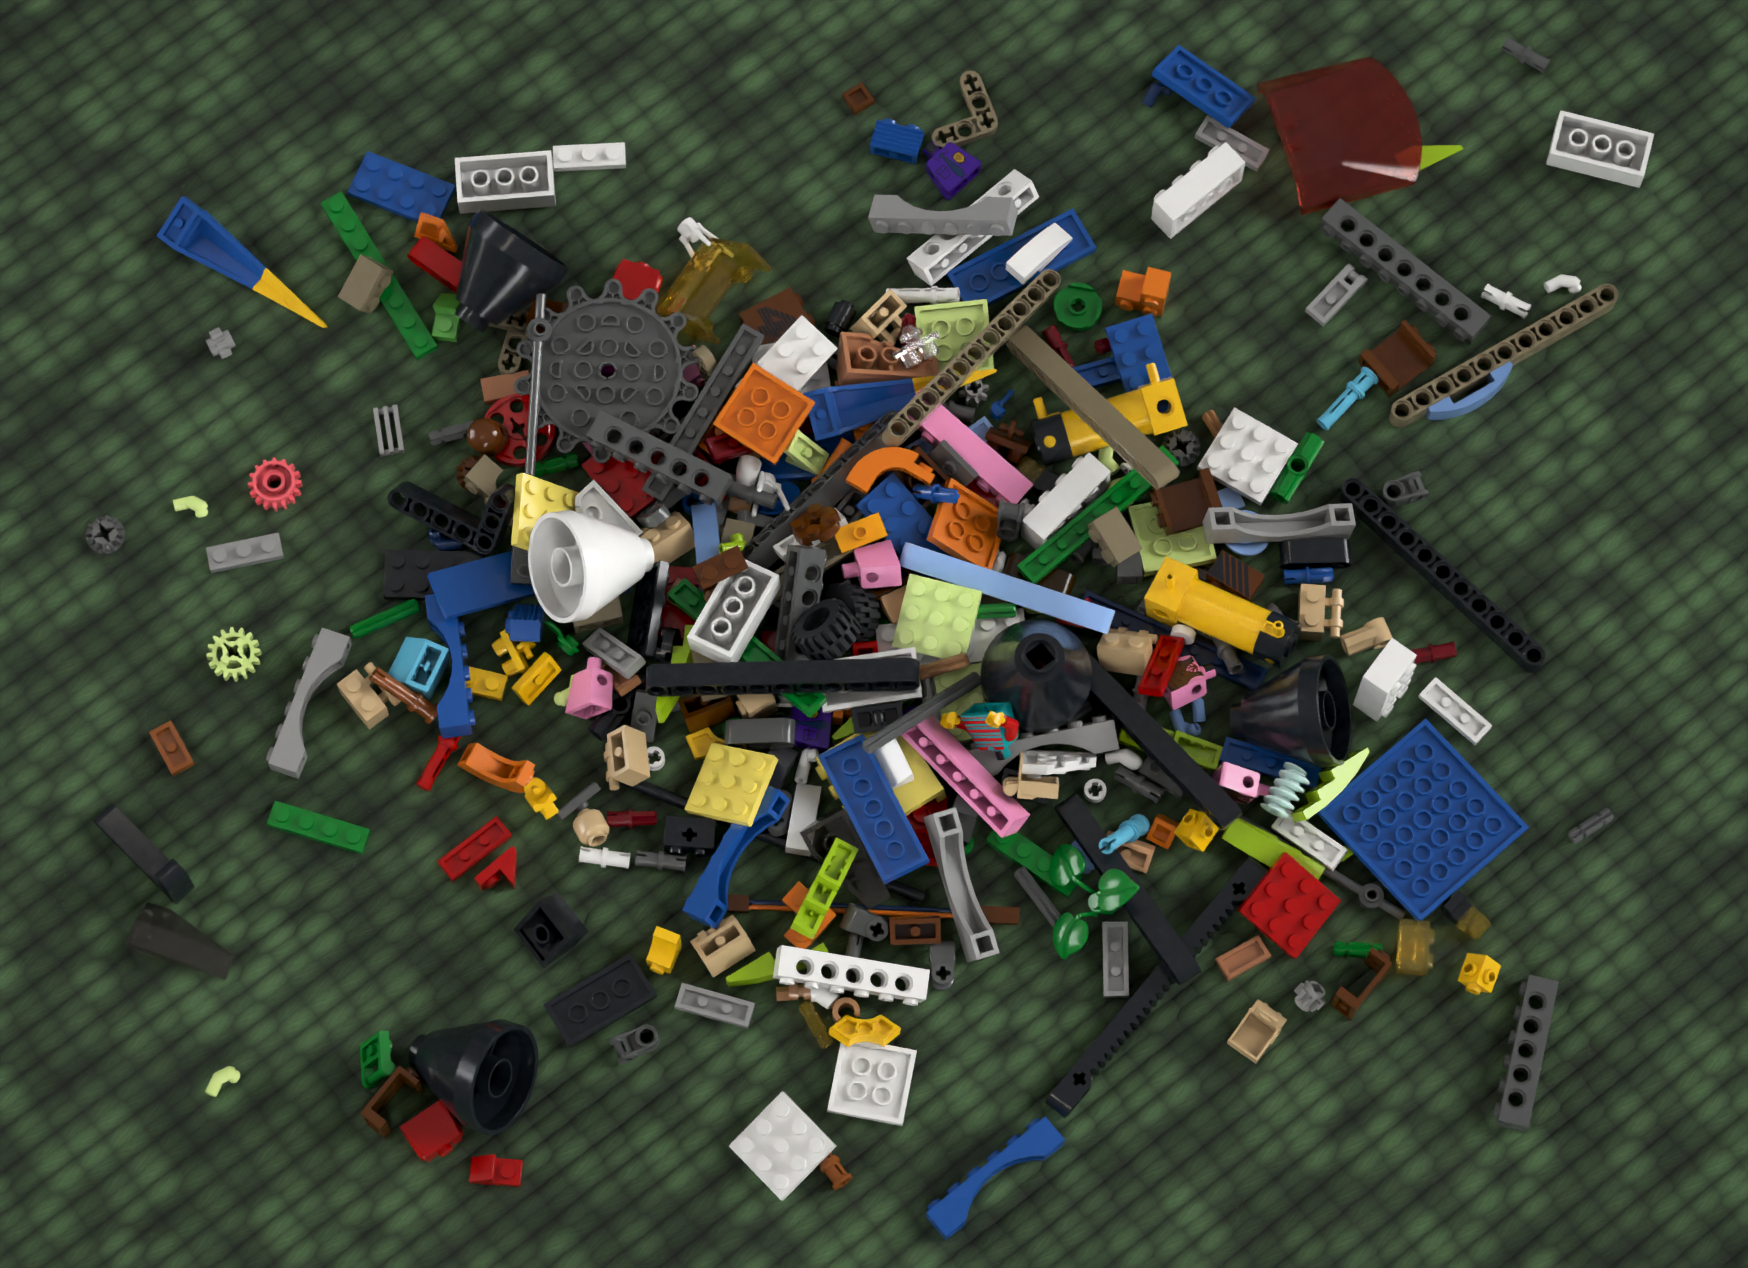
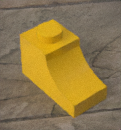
M656 926L652 944L646 958L647 965L650 966L649 969L661 975L664 972L671 974L682 948L679 934Z

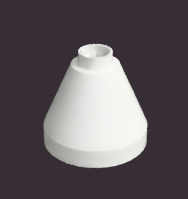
M572 510L546 513L537 520L530 536L528 564L531 583L538 602L550 618L559 623L585 620L641 580L645 572H649L654 564L653 548L646 538H640L634 532Z

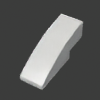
M1053 223L1006 262V270L1024 285L1037 271L1041 272L1073 238L1059 225Z
M797 783L785 853L810 856L821 786Z

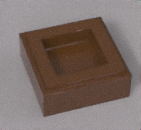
M862 82L842 93L843 100L854 115L875 104L874 98Z

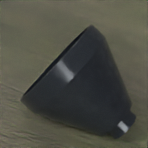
M479 208L468 224L456 299L461 304L456 310L455 315L475 329L484 332L489 323L498 325L534 302L536 294H546L559 286L570 268L513 227Z
M1025 620L1005 628L989 644L981 665V689L986 703L1010 702L1014 718L1019 722V730L1026 732L1051 731L1070 722L1083 708L1091 688L1092 665L1086 648L1070 630L1047 620ZM1040 660L1047 665L1042 669H1036L1030 661Z
M1330 654L1306 657L1244 695L1241 703L1232 704L1230 709V724L1236 738H1246L1247 742L1251 745L1317 767L1343 765L1348 758L1351 747L1352 717L1346 681L1337 660Z
M497 1019L435 1030L427 1035L421 1034L415 1038L410 1047L408 1061L410 1066L420 1076L419 1078L463 1126L486 1135H496L505 1131L517 1120L531 1096L538 1070V1048L533 1033L527 1027L505 1019Z

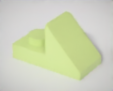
M799 430L784 451L787 454L786 462L815 475L820 474L829 456V453Z

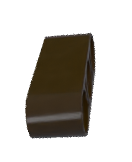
M1011 553L1002 574L1027 581L1017 570V565L1027 557ZM1055 568L1036 585L1070 596L1077 579L1074 575Z

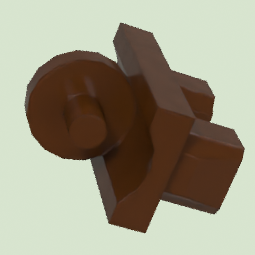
M1013 419L1011 425L1001 423L999 429L990 427L985 439L987 444L998 454L1001 446L1010 448L1007 459L1019 463L1024 454L1028 452L1032 441L1022 438L1024 431L1016 428L1018 421Z

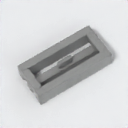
M397 404L392 405V407L383 406L382 409H378V407L373 408L380 457L405 453ZM390 413L394 414L399 448H394L389 419ZM379 415H384L389 447L387 450H384Z

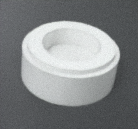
M1177 624L1172 627L1170 636L1182 637L1185 640V644L1189 645L1194 643L1196 632L1189 626Z

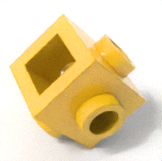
M1189 809L1173 833L1187 847L1203 852L1213 840L1219 828L1202 810L1199 812Z
M1467 953L1457 981L1466 986V991L1472 994L1479 995L1480 992L1492 993L1501 965L1487 955Z

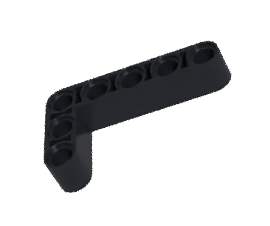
M408 481L401 482L391 490L387 499L390 506L401 513L482 554H488L503 541L514 512L515 487L510 484H504L493 492L488 499L482 518Z
M110 803L93 819L94 823L173 903L177 905L195 888L187 872L173 858L169 860L114 804Z

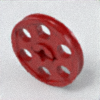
M512 394L496 401L485 414L484 418L491 419L495 415H501L504 418L502 425L508 431L509 440L505 449L493 457L505 465L512 467L525 466L526 457L521 460L516 459L514 452L518 448L526 449L527 441L524 440L522 435L515 433V427L511 420L514 421L516 426L524 427L523 434L527 440L530 395ZM516 401L524 404V409L519 413L511 411V405ZM549 424L537 430V435L544 434L548 440L543 446H536V462L544 458L552 448L556 437L555 425Z

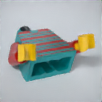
M1010 702L974 703L961 715H958L956 712L942 714L940 725L946 729H953L955 726L965 730L972 737L979 750H994L997 760H1005L1011 756L1009 746L1019 736V722L1014 718Z

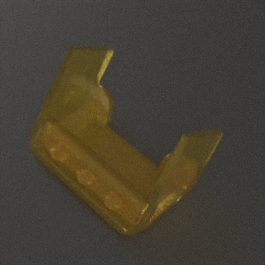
M709 238L708 240L711 242V245L707 246L704 242L700 245L659 303L657 312L662 317H668L675 312L684 314L687 324L682 329L683 332L698 341L719 345L721 340L713 333L714 324L708 319L733 283H745L751 279L755 270L770 272L772 268L749 244Z

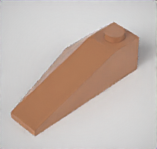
M841 332L836 364L838 385L936 376L939 373L938 361L936 357L913 349L903 350L894 347V343L889 341L882 343L873 340L871 335L865 333Z

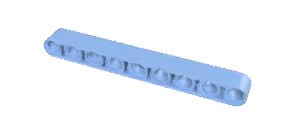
M905 542L899 559L901 567L959 586L983 591V594L1108 634L1115 614V610Z

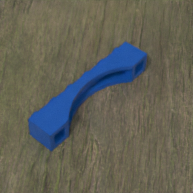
M435 594L425 595L430 628L444 641L452 657L450 682L443 698L437 705L439 729L442 738L472 735L471 725H476L474 710L469 708V703L473 702L472 689L467 688L466 682L471 680L469 665L465 666L464 659L468 658L466 643L462 644V637L466 636L464 621L460 622L459 616L445 620Z
M768 785L751 827L732 823L724 834L723 840L712 855L708 866L700 876L697 885L687 898L682 909L693 920L715 930L719 926L728 910V887L738 858L758 834L780 820L790 802V799L779 789Z
M1046 1116L1041 1120L1036 1118L1026 1126L1028 1131L1021 1136L1019 1134L1014 1135L1006 1143L1008 1145L1007 1148L1002 1152L999 1150L993 1152L986 1159L988 1161L986 1165L982 1168L976 1166L967 1174L968 1179L962 1184L959 1182L955 1183L947 1190L948 1195L944 1199L940 1200L937 1198L927 1206L929 1211L926 1212V1218L945 1241L966 1224L968 1211L974 1197L992 1176L1017 1163L1044 1161L1064 1145L1065 1139Z

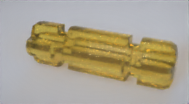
M806 1001L799 1006V1010L806 1017L805 1021L813 1035L817 1037L818 1044L821 1048L828 1047L833 1043V1039L829 1032L826 1033V1027L818 1013L814 1012L815 1008L812 1002Z

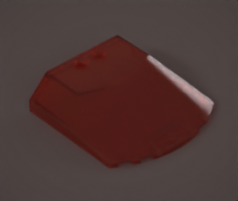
M1367 57L1325 66L1257 84L1258 93H1262L1267 100L1296 182L1301 215L1332 207L1339 198L1347 203L1416 183L1422 157V140L1415 110L1406 92L1395 77L1373 58Z

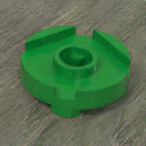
M1085 283L1069 284L1055 296L1053 311L1056 321L1060 326L1071 331L1092 329L1094 324L1100 319L1102 312L1100 296L1095 292V289ZM1076 302H1080L1084 310L1075 312L1071 305L1074 306Z

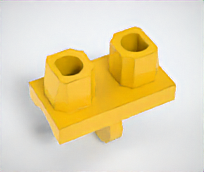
M505 630L501 631V638L491 645L497 656L501 657L509 652L512 658L502 664L505 674L509 677L519 673L524 674L530 668L526 658L531 659L534 656L531 650L536 646L535 642L519 641L518 644L517 641H510V633H506Z
M533 777L530 783L523 788L524 797L536 813L540 811L547 820L559 812L553 803L557 798L545 782L540 778Z

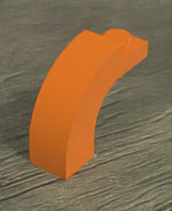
M886 447L875 450L860 459L847 476L846 483L867 495L878 477L889 471L905 472L929 486L933 482L935 475L932 473L933 469L922 462L919 465L915 463L919 456L918 453L901 447Z
M477 742L468 744L457 766L490 784L517 793H524V786L530 783L535 772L533 770L535 764L530 761L509 760Z

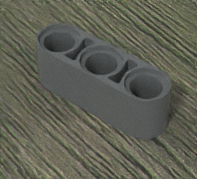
M791 718L727 720L725 722L724 745L745 750L791 748L795 746L796 721Z

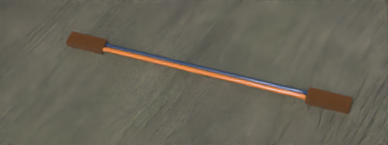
M728 895L727 912L749 913V910L752 909L792 911L782 901L753 900L749 898V895ZM831 903L829 909L834 913H845L848 904ZM855 904L876 915H939L940 918H953L951 908ZM980 906L989 924L1019 925L1020 907Z

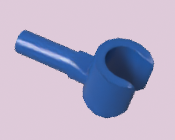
M1009 389L999 402L996 401L992 404L990 415L996 421L1006 414L1007 411L1003 406L1014 394L1012 389Z

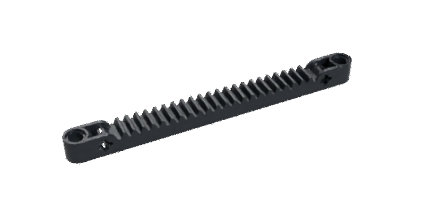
M1250 856L1182 936V942L1194 958H1196V953H1201L1203 946L1206 947L1208 945L1209 938L1213 939L1215 932L1220 931L1222 923L1225 924L1227 922L1228 916L1233 915L1234 907L1242 905L1269 869L1254 857ZM1239 888L1243 890L1242 894L1235 895L1233 893L1234 890L1237 891ZM1162 962L1046 1099L1045 1103L1063 1118H1067L1089 1092L1092 1083L1091 1074L1099 1075L1100 1067L1105 1068L1107 1060L1111 1061L1113 1052L1117 1053L1119 1051V1044H1125L1126 1037L1130 1038L1132 1035V1029L1137 1030L1139 1021H1144L1145 1014L1149 1015L1152 1006H1157L1158 999H1163L1164 991L1168 992L1171 984L1176 983ZM1075 1079H1084L1083 1085H1074Z

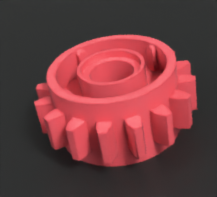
M273 457L272 461L267 462L263 460L262 465L254 466L256 471L249 474L250 479L253 481L248 482V487L252 489L249 493L251 498H256L257 506L263 504L265 510H268L270 507L274 508V511L277 512L278 508L283 507L286 510L288 504L296 503L294 498L301 495L298 488L302 487L303 484L301 480H298L301 476L299 471H294L295 466L293 463L287 465L286 459L277 461ZM273 481L281 482L277 488L269 487Z

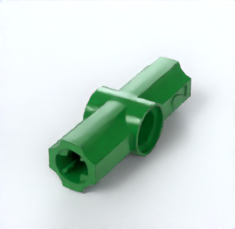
M1305 433L1269 493L1276 501L1288 504L1300 483L1306 478L1309 468L1324 445V441L1319 436L1313 433ZM1300 465L1303 470L1296 472L1291 466Z

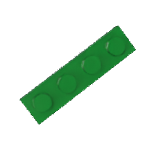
M278 801L274 802L267 821L269 827L363 855L371 833L368 828Z
M993 830L987 837L985 843L1019 866H1024L1029 873L1066 898H1069L1077 887L1073 880L1067 886L1055 884L1049 874L1050 862L1053 856L1017 832L1001 838ZM1078 875L1076 877L1081 881L1083 876Z

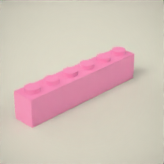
M923 400L925 404L930 405L927 401ZM942 405L918 428L922 433L921 437L929 444L934 443L937 446L945 440L979 474L975 478L978 481L976 483L978 487L986 493L990 491L996 496L995 501L998 504L1001 498L1005 499V502L1017 504L1034 485ZM907 415L911 420H915L912 416Z
M933 715L901 734L1001 838L1017 833L1030 816L1013 796H1008L1003 792V786L946 728L940 725V722Z

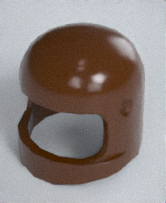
M490 418L476 419L467 430L469 445L475 451L489 457L500 454L505 449L509 440L508 431L505 426Z

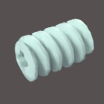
M1285 762V770L1279 771L1280 778H1276L1273 781L1275 786L1269 788L1270 795L1264 796L1265 803H1261L1260 806L1277 817L1288 819L1290 816L1285 810L1295 809L1290 801L1299 802L1300 799L1295 793H1304L1305 790L1300 786L1301 783L1309 785L1310 782L1305 778L1307 773L1301 767Z

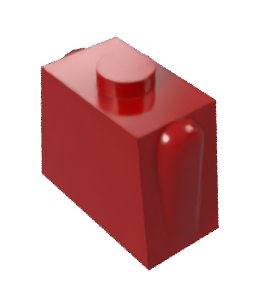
M623 259L617 265L612 279L620 281L622 284V294L628 300L637 299L643 290L647 288H652L659 293L663 283V277L660 275L659 270L650 268L644 262L638 261L635 263Z
M440 1100L399 1127L420 1160L427 1162L438 1155L443 1157L453 1150L452 1146L461 1141L463 1136L462 1128Z

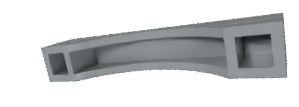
M874 195L868 219L873 231L882 234L919 233L927 235L1012 236L1018 211L1011 197H988L977 204L958 210L930 211L914 207L902 200L898 195Z
M1352 503L1327 504L1312 510L1283 515L1253 514L1240 511L1234 507L1208 508L1202 522L1206 544L1275 542L1296 539H1349L1356 526Z
M321 628L320 634H315L311 648L314 649L311 656H307L302 668L304 674L302 679H297L293 692L296 694L293 701H289L284 713L286 719L284 724L278 726L275 736L277 738L274 747H270L266 760L269 761L268 765L271 770L299 779L308 757L302 734L303 718L307 704L318 686L333 672L344 666L352 646L349 636L325 628Z
M1106 715L1092 717V722L1082 724V720L1071 721L1067 723L1068 727L1057 728L1051 731L1036 734L1034 732L1018 733V739L1009 746L1011 756L1005 760H997L994 750H979L974 742L970 743V748H966V750L992 776L1000 773L1005 765L1020 755L1021 751L1025 752L1041 745L1068 744L1084 748L1094 754L1117 750L1119 749L1114 720L1107 718Z
M956 807L923 817L967 963L1000 953L993 929L979 905L970 880L964 852L963 830Z

